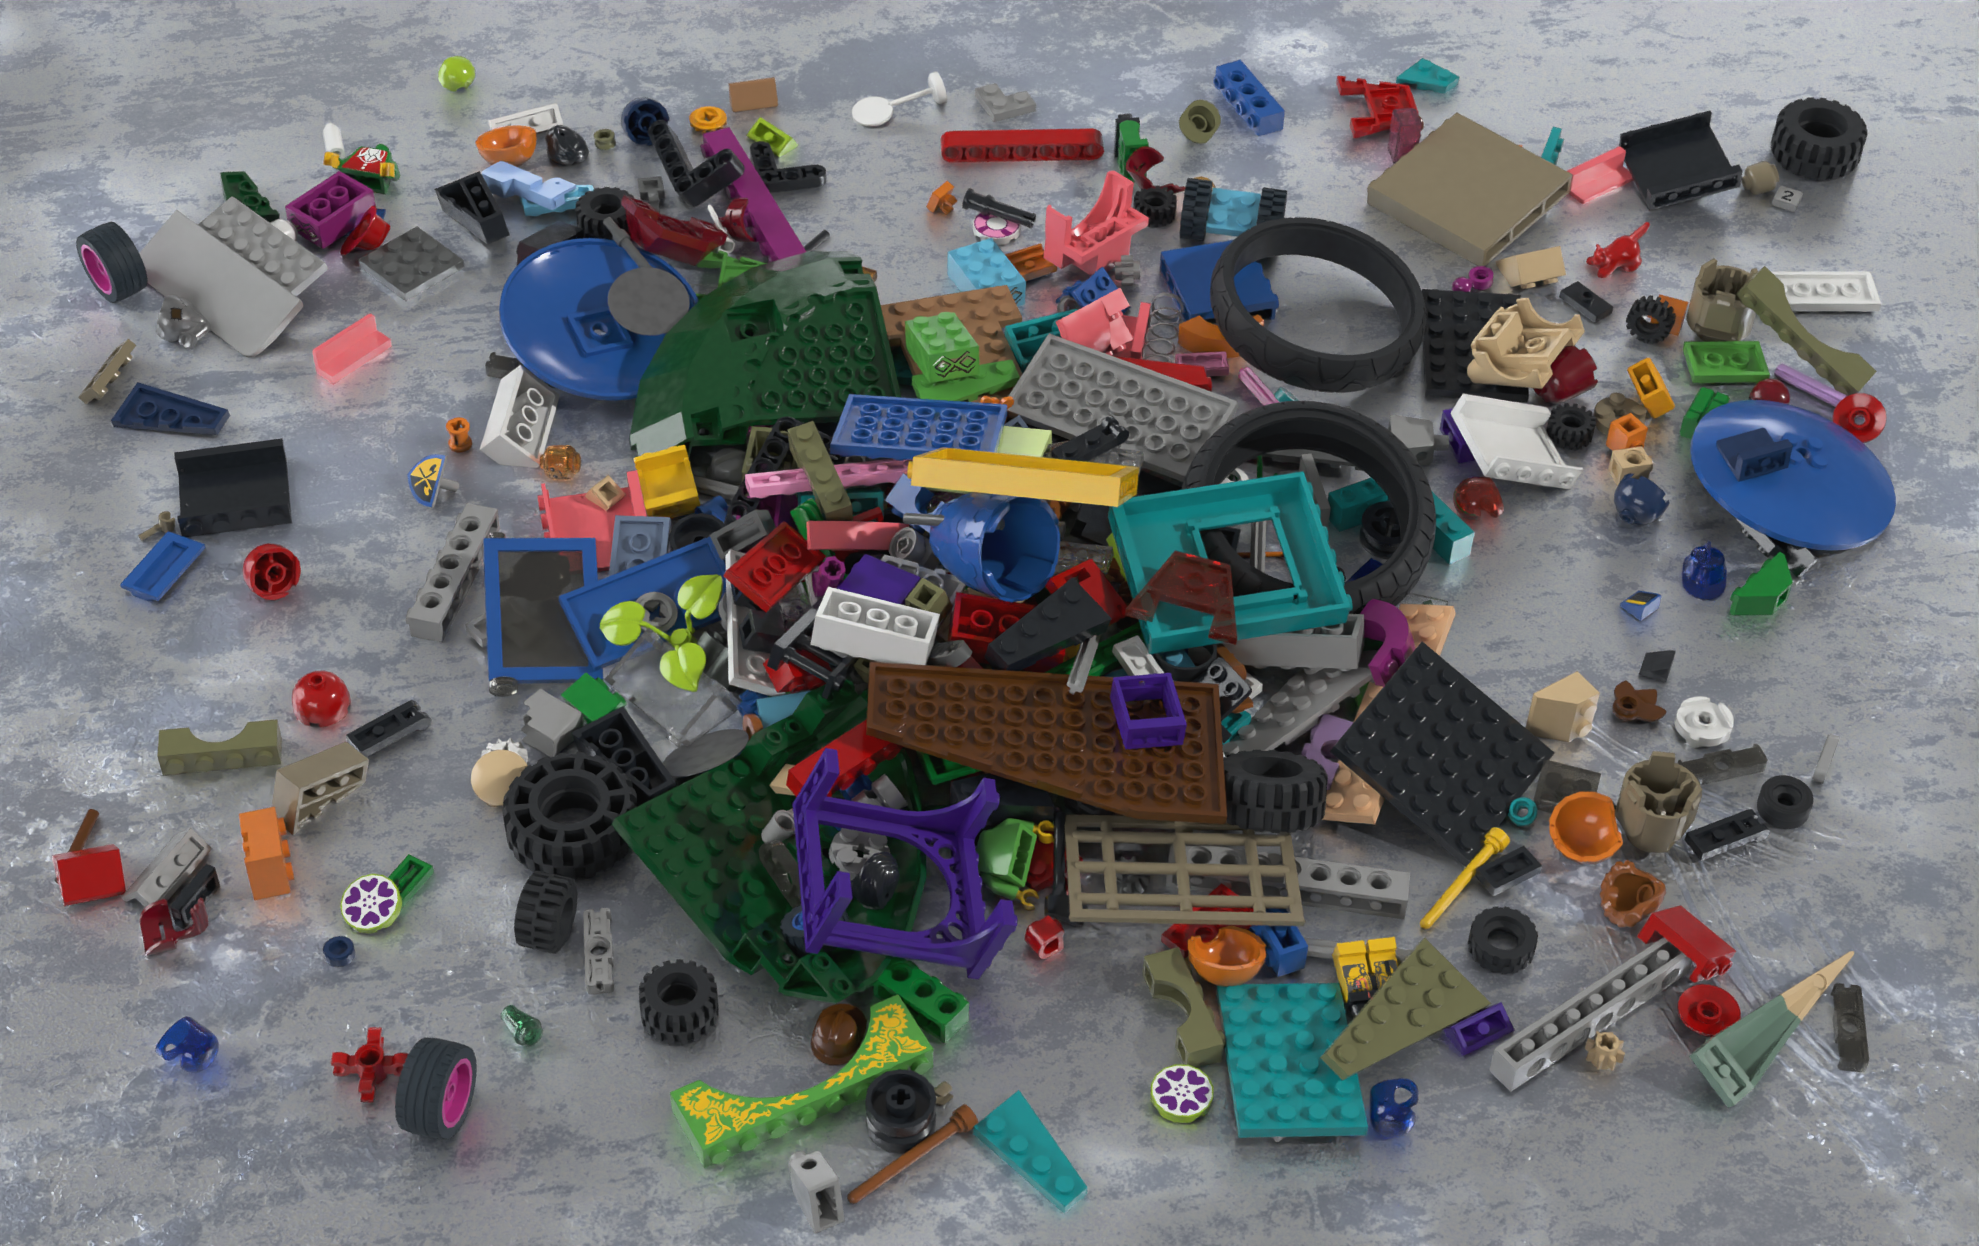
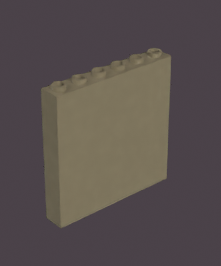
M1455 113L1451 118L1446 119L1439 128L1430 132L1428 137L1422 142L1417 143L1410 152L1401 156L1398 162L1392 167L1387 168L1380 177L1370 182L1367 188V204L1477 266H1486L1570 192L1572 174L1469 118Z

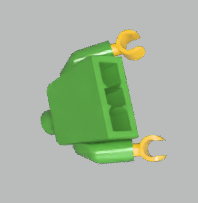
M1008 818L993 829L982 831L977 848H975L979 855L978 872L982 878V884L997 895L1012 901L1015 898L1021 900L1026 910H1035V906L1031 903H1026L1025 900L1028 897L1039 899L1036 891L1026 889L1022 892L1019 890V887H1025L1037 835L1042 843L1048 844L1053 842V835L1043 832L1054 831V825L1047 820L1034 825L1032 821Z

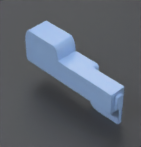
M499 161L482 171V176L491 193L502 198L517 195L550 210L565 204L564 195L576 188V184L561 178H552L543 183L541 177L504 161Z

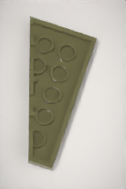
M1424 938L1414 947L1320 1058L1342 1080H1345L1373 1064L1396 1054L1398 1051L1406 1047L1408 1048L1444 1028L1465 1019L1492 1003Z

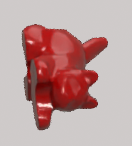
M1644 223L1631 235L1616 238L1605 248L1596 244L1593 256L1588 257L1586 263L1599 268L1597 272L1599 278H1607L1617 267L1623 268L1626 272H1634L1642 263L1638 240L1647 232L1650 223Z

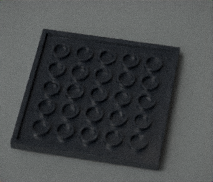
M1423 641L1330 750L1335 757L1465 867L1484 846L1483 842L1486 839L1484 836L1487 832L1501 824L1510 812L1511 802L1524 794L1555 753Z

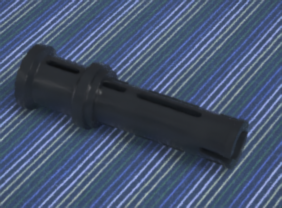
M971 188L965 193L962 208L965 210L970 208L981 212L983 216L991 214L1030 229L1034 225L1032 222L1036 220L1035 213L995 201L992 195L984 196L975 193L974 189Z

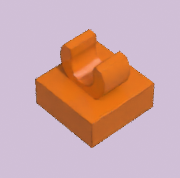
M948 181L932 192L926 208L932 213L940 208L943 213L948 215L954 210L952 206L958 201L951 195L954 186Z

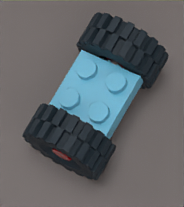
M1188 178L1184 192L1179 238L1204 242L1206 233L1238 237L1246 230L1260 223L1284 218L1287 190L1263 187L1261 194L1213 188L1212 190V181Z

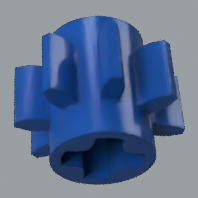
M746 690L740 694L739 697L742 702L737 705V708L742 717L751 713L759 717L756 699L767 698L768 695L751 690Z

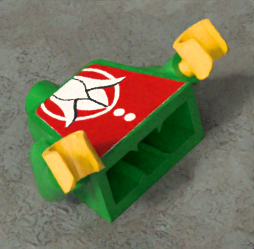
M378 144L375 148L358 147L351 155L343 159L339 158V154L333 152H325L323 165L332 166V168L341 171L372 189L374 193L386 195L391 180L397 181L400 178L398 165L393 161L392 153L384 144Z

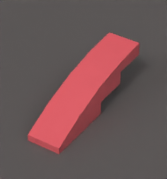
M808 521L807 549L889 552V546L894 535L899 530L909 527V524L863 521Z

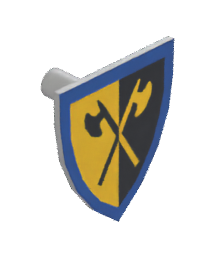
M441 454L426 456L416 463L407 474L410 490L418 503L434 508L439 488L452 492L458 490V482L442 478L448 456Z

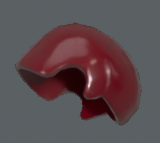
M1767 378L1759 381L1749 395L1751 400L1790 403V394L1787 387L1777 379Z

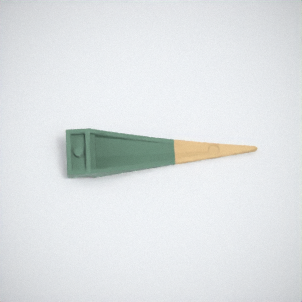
M1854 951L1846 953L1710 1037L1689 1056L1728 1108L1736 1105L1755 1088L1788 1038L1840 971L1854 956Z

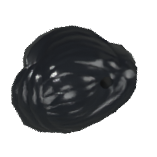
M556 125L545 133L547 155L551 160L561 165L569 166L574 162L581 163L587 159L589 150L586 141L576 131L563 125Z
M885 851L873 854L851 881L852 894L864 908L877 911L884 909L893 897L900 879L897 860L892 854Z

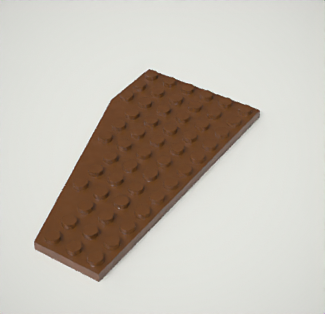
M870 662L866 735L1134 819L1212 824L1226 823L1227 809L1219 684L1173 681L1187 724L1183 745L1125 750L1110 699L1113 677L1088 676L1083 691L1081 693L1076 691L1073 695L1069 693L1070 687L1067 686L1070 674ZM1162 699L1125 702L1130 720L1167 717Z

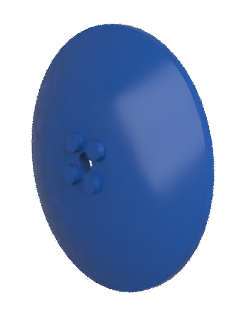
M596 238L573 239L541 248L525 258L512 271L501 294L499 307L500 325L504 338L513 354L539 379L576 396L610 401L636 399L640 379L667 333L660 335L634 333L621 326L611 314L608 306L610 287L623 273L639 268L625 249L619 247L614 240ZM636 247L652 268L664 270L680 280L687 290L690 310L698 302V298L684 277L661 258L642 248ZM594 330H600L602 332H605L606 334L599 335L596 334Z
M1766 400L1730 402L1707 413L1699 421L1692 435L1690 454L1693 467L1709 494L1725 510L1741 522L1779 541L1817 550L1852 549L1868 544L1878 538L1888 527L1894 515L1896 507L1894 487L1879 459L1853 434L1829 419L1806 409ZM1760 428H1765L1774 442L1785 439L1790 441L1793 448L1788 468L1738 482L1716 447L1717 440Z

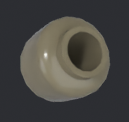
M1762 161L1747 166L1745 176L1741 179L1745 190H1750L1753 195H1760L1775 189L1776 183L1779 182V174L1774 164L1771 165L1767 161Z

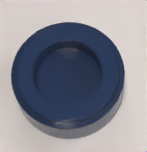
M336 936L329 939L323 946L325 961L333 967H343L351 963L355 957V948L352 940L345 936Z

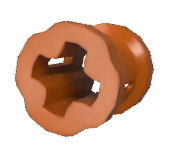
M462 417L449 420L446 423V430L450 434L449 448L454 452L469 450L472 447V439L468 435L470 430L469 422Z

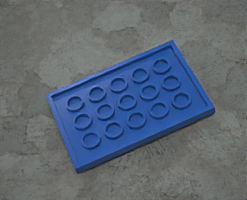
M849 394L830 444V453L838 454L842 457L866 456L869 459L882 457L893 458L897 461L913 460L914 456L942 447L997 453L1007 416V404Z

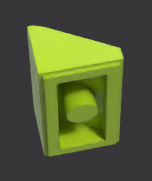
M761 117L746 134L754 142L763 141L770 144L773 154L779 158L798 146L791 136Z

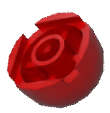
M267 543L257 546L249 552L244 560L242 572L244 581L252 592L267 600H277L287 596L289 593L286 591L290 590L293 585L296 587L299 582L301 568L300 561L290 550L282 545Z
M325 670L313 671L304 675L298 680L292 691L293 712L297 720L307 726H310V723H319L320 727L336 724L347 715V708L349 704L351 705L350 694L344 681L333 672Z

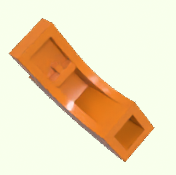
M1200 315L1179 324L1178 344L1192 353L1226 352L1227 358L1240 356L1228 344L1218 325L1209 323ZM1259 315L1253 316L1256 321L1264 326V319Z

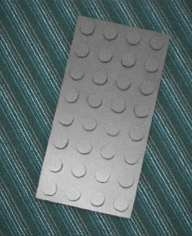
M1049 333L1009 394V396L1013 397L1014 404L1007 410V417L1014 419L1020 415L1026 424L1042 430H1052L1053 434L1071 440L1100 425L1107 416H1113L1119 422V426L1125 427L1130 433L1129 438L1115 448L1113 456L1184 482L1188 468L1195 455L1218 429L1232 419L1238 409V401Z

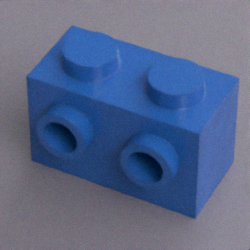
M1266 909V913H1289L1287 909ZM1252 925L1249 928V931L1259 936L1266 944L1265 964L1268 967H1272L1277 977L1305 968L1308 945L1297 926Z

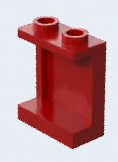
M1681 905L1652 913L1637 936L1645 944L1659 941L1664 937L1696 963L1697 966L1689 977L1693 983L1705 979L1709 980L1718 975L1723 976L1733 964L1731 959L1736 953L1735 949Z

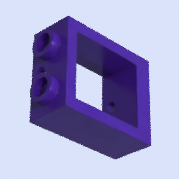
M1171 673L1113 677L1110 699L1125 750L1183 745L1187 724ZM1162 699L1167 717L1130 720L1125 704L1126 701Z

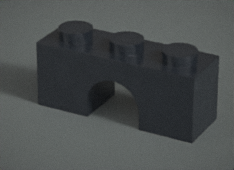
M730 582L734 605L745 606L750 609L739 626L743 649L771 654L774 644L787 632L783 625L781 605L778 602L766 613Z

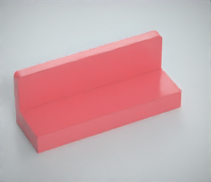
M1619 146L1567 170V172L1572 174L1569 194L1580 203L1585 204L1633 181L1634 179L1630 171L1623 167L1626 151Z
M1141 302L1138 317L1121 316L1133 339L1125 343L1126 349L1112 356L1142 359L1141 354L1142 348L1145 345V333L1148 330L1151 303Z
M369 313L313 349L316 373L334 385L391 348V339L377 330L375 316Z

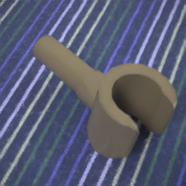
M169 511L160 513L158 516L159 523L139 534L138 537L143 541L160 531L164 533L174 531L175 518H171Z
M946 1081L934 1087L937 1106H943L953 1098V1095L949 1093L952 1091V1087Z

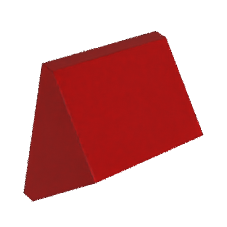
M114 844L52 855L64 906L119 896L126 892L120 851Z

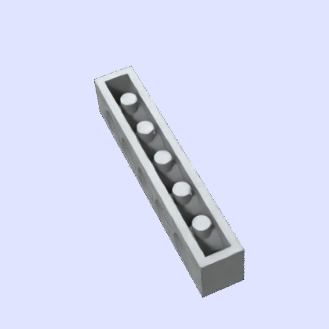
M467 503L462 513L457 515L455 527L452 532L450 531L447 534L446 544L443 550H439L433 569L428 571L423 588L418 590L414 606L407 611L406 623L409 624L412 637L443 642L484 561L483 538H495L500 529L498 509Z

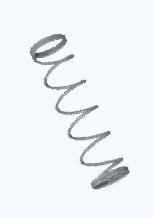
M1165 292L1156 295L1151 303L1152 313L1148 318L1149 328L1145 333L1146 344L1142 348L1141 354L1143 360L1152 356H1163L1172 363L1167 355L1173 354L1175 351V345L1170 340L1178 336V330L1174 324L1179 323L1181 320L1183 302L1177 295ZM1170 296L1180 303L1181 308L1179 311L1170 307L1155 309L1154 302L1159 297ZM1162 309L1174 310L1177 313L1168 316L1163 315L1158 311ZM1154 316L1161 323L1151 326V317ZM1157 316L1164 319H1173L1179 316V319L1174 323H1166ZM1162 324L1170 325L1175 329L1176 335L1172 338H1163L1155 334L1152 328ZM1149 331H1151L1153 335L1158 337L1150 341H1147V335ZM1156 340H1165L1172 344L1173 350L1170 353L1161 354L1154 351L1149 346V343ZM1146 346L1155 354L1144 357Z

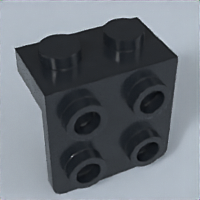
M1221 657L1212 662L1192 681L1195 683L1219 684L1221 722L1252 693V688ZM1221 724L1222 742L1225 743L1232 735Z

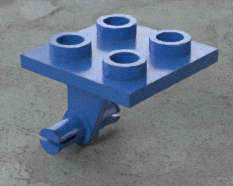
M1101 267L1083 282L1078 280L1071 287H1066L1063 290V294L1056 299V304L1060 303V299L1063 296L1069 295L1074 297L1082 308L1118 288L1106 270ZM1131 306L1121 310L1124 314Z

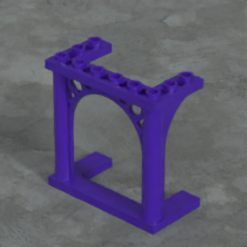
M825 748L793 802L806 952L818 954L823 945L966 968L967 978L979 980L984 971L991 966L992 960L998 951L1003 949L1004 943L1010 934L1015 932L1018 922L1017 915L1014 914L1013 902L1004 899L999 901L986 922L984 916L986 905L985 901H982V878L978 872L979 855L975 850L974 841L979 831L986 826L987 819L993 810L995 811L999 805L1000 797L999 793L996 792L995 780L983 778L970 797L952 806L931 811H905L827 797L828 792L840 773L837 750ZM818 824L897 838L924 852L940 869L949 888L950 907L945 919L930 929L916 932L840 921V917L852 900L850 873L837 871L825 891ZM926 842L929 843V844H931V843H934V844H933V846H929V845L926 844ZM940 848H949L952 858H942L938 850ZM956 914H959L960 920L956 918ZM948 926H953L960 930L962 940L953 936ZM940 934L943 938H937L936 935Z

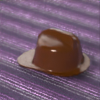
M835 1004L823 1010L817 1019L811 1037V1049L814 1056L820 1062L827 1065L839 1066L848 1063L860 1048L866 1031L867 1019L864 1013L858 1007L850 1004Z

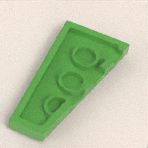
M1013 360L981 364L980 374L934 383H929L924 374L913 375L912 385L918 399L967 400L972 402L977 400L978 396L983 393L991 395L1015 386L1020 376Z

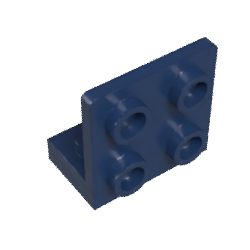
M1765 428L1716 441V447L1738 482L1788 468L1793 448L1788 439L1774 442Z

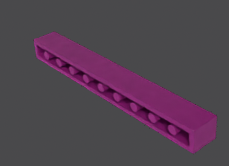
M730 127L704 133L703 144H701V152L704 158L709 159L719 151L728 148L733 151L745 167L742 176L726 186L725 189L729 200L740 197L748 198L749 203L743 216L744 225L746 228H750L752 237L755 238V243H759L763 257H767L770 263L805 253L806 250Z

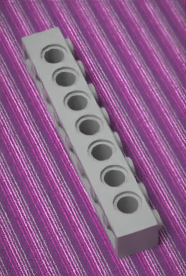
M1173 844L1170 847L1168 863H1175ZM1185 845L1187 863L1247 865L1245 849L1240 850L1217 845ZM1258 852L1259 865H1282L1281 855ZM1295 857L1302 905L1405 919L1409 895V872ZM1167 875L1166 887L1178 888L1176 875ZM1189 876L1190 890L1212 892L1222 883L1238 896H1251L1249 877ZM1261 877L1264 896L1287 897L1284 877Z
M1663 937L1496 1047L1489 1071L1510 1092L1585 1043L1587 1039L1594 1037L1596 1031H1603L1688 974L1693 961Z

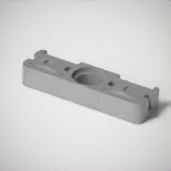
M600 908V912H594V909H587L583 912L586 991L590 995L612 993L614 991V982L612 980V967H614L612 933H610V921L612 918L609 908ZM598 946L607 949L602 955H594L590 952Z

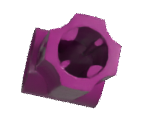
M836 556L827 557L825 562L820 565L818 572L812 573V587L815 597H822L828 587L836 589L844 581L843 577L846 572L844 562L839 561Z

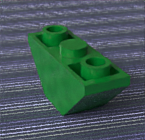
M1779 552L1773 559L1768 558L1758 573L1753 572L1742 588L1738 586L1730 597L1732 601L1730 614L1734 616L1773 615L1787 601L1793 581L1785 554Z

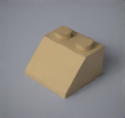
M1560 246L1519 254L1496 261V266L1510 286L1520 285L1521 290L1536 287L1535 282L1543 280V285L1558 282L1557 277L1566 275Z
M1577 671L1533 693L1526 729L1536 737L1570 742L1577 737H1584L1592 729L1600 692Z

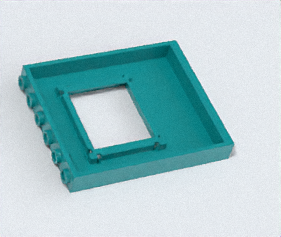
M1304 471L1132 497L1118 507L1109 506V523L1149 654L1347 622L1349 611H1352L1353 608L1352 599L1345 592L1343 573L1337 569L1335 550L1333 548L1330 549L1328 530L1326 526H1322L1320 520L1321 510L1319 505L1314 503L1313 487L1311 482H1307ZM1272 520L1294 588L1221 599L1199 531ZM1222 606H1227L1225 611H1223Z

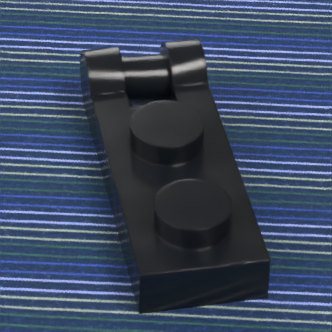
M1107 416L1100 425L1052 449V458L1088 462L1124 443L1129 438L1130 433L1125 427L1119 426V422L1113 416Z
M410 700L346 734L347 743L365 757H368L416 730L423 731L431 725L432 720L427 713L421 712V707L416 701Z
M1748 809L1686 833L1684 841L1700 861H1703L1752 841L1761 842L1769 836L1770 830L1765 824L1758 822V816L1752 809Z

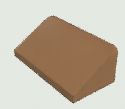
M775 78L729 83V100L732 111L740 112L778 106Z

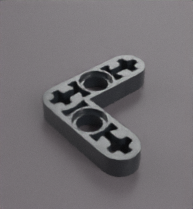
M763 141L751 144V163L770 193L816 188L826 183L825 167L821 165H806L777 169L770 144ZM787 178H797V179H795V180H788Z

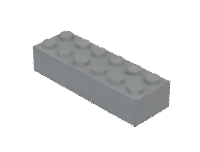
M1349 614L1347 622L1342 624L1217 643L1216 645L1223 644L1230 653L1234 654L1240 663L1252 665L1255 668L1280 666L1283 669L1309 667L1311 670L1337 668L1340 671H1350L1358 669L1365 646L1364 614ZM1203 646L1188 648V656L1193 663L1202 665L1211 658L1210 652Z

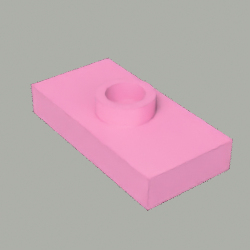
M1226 352L1175 354V363L1204 366L1206 376L1229 375Z

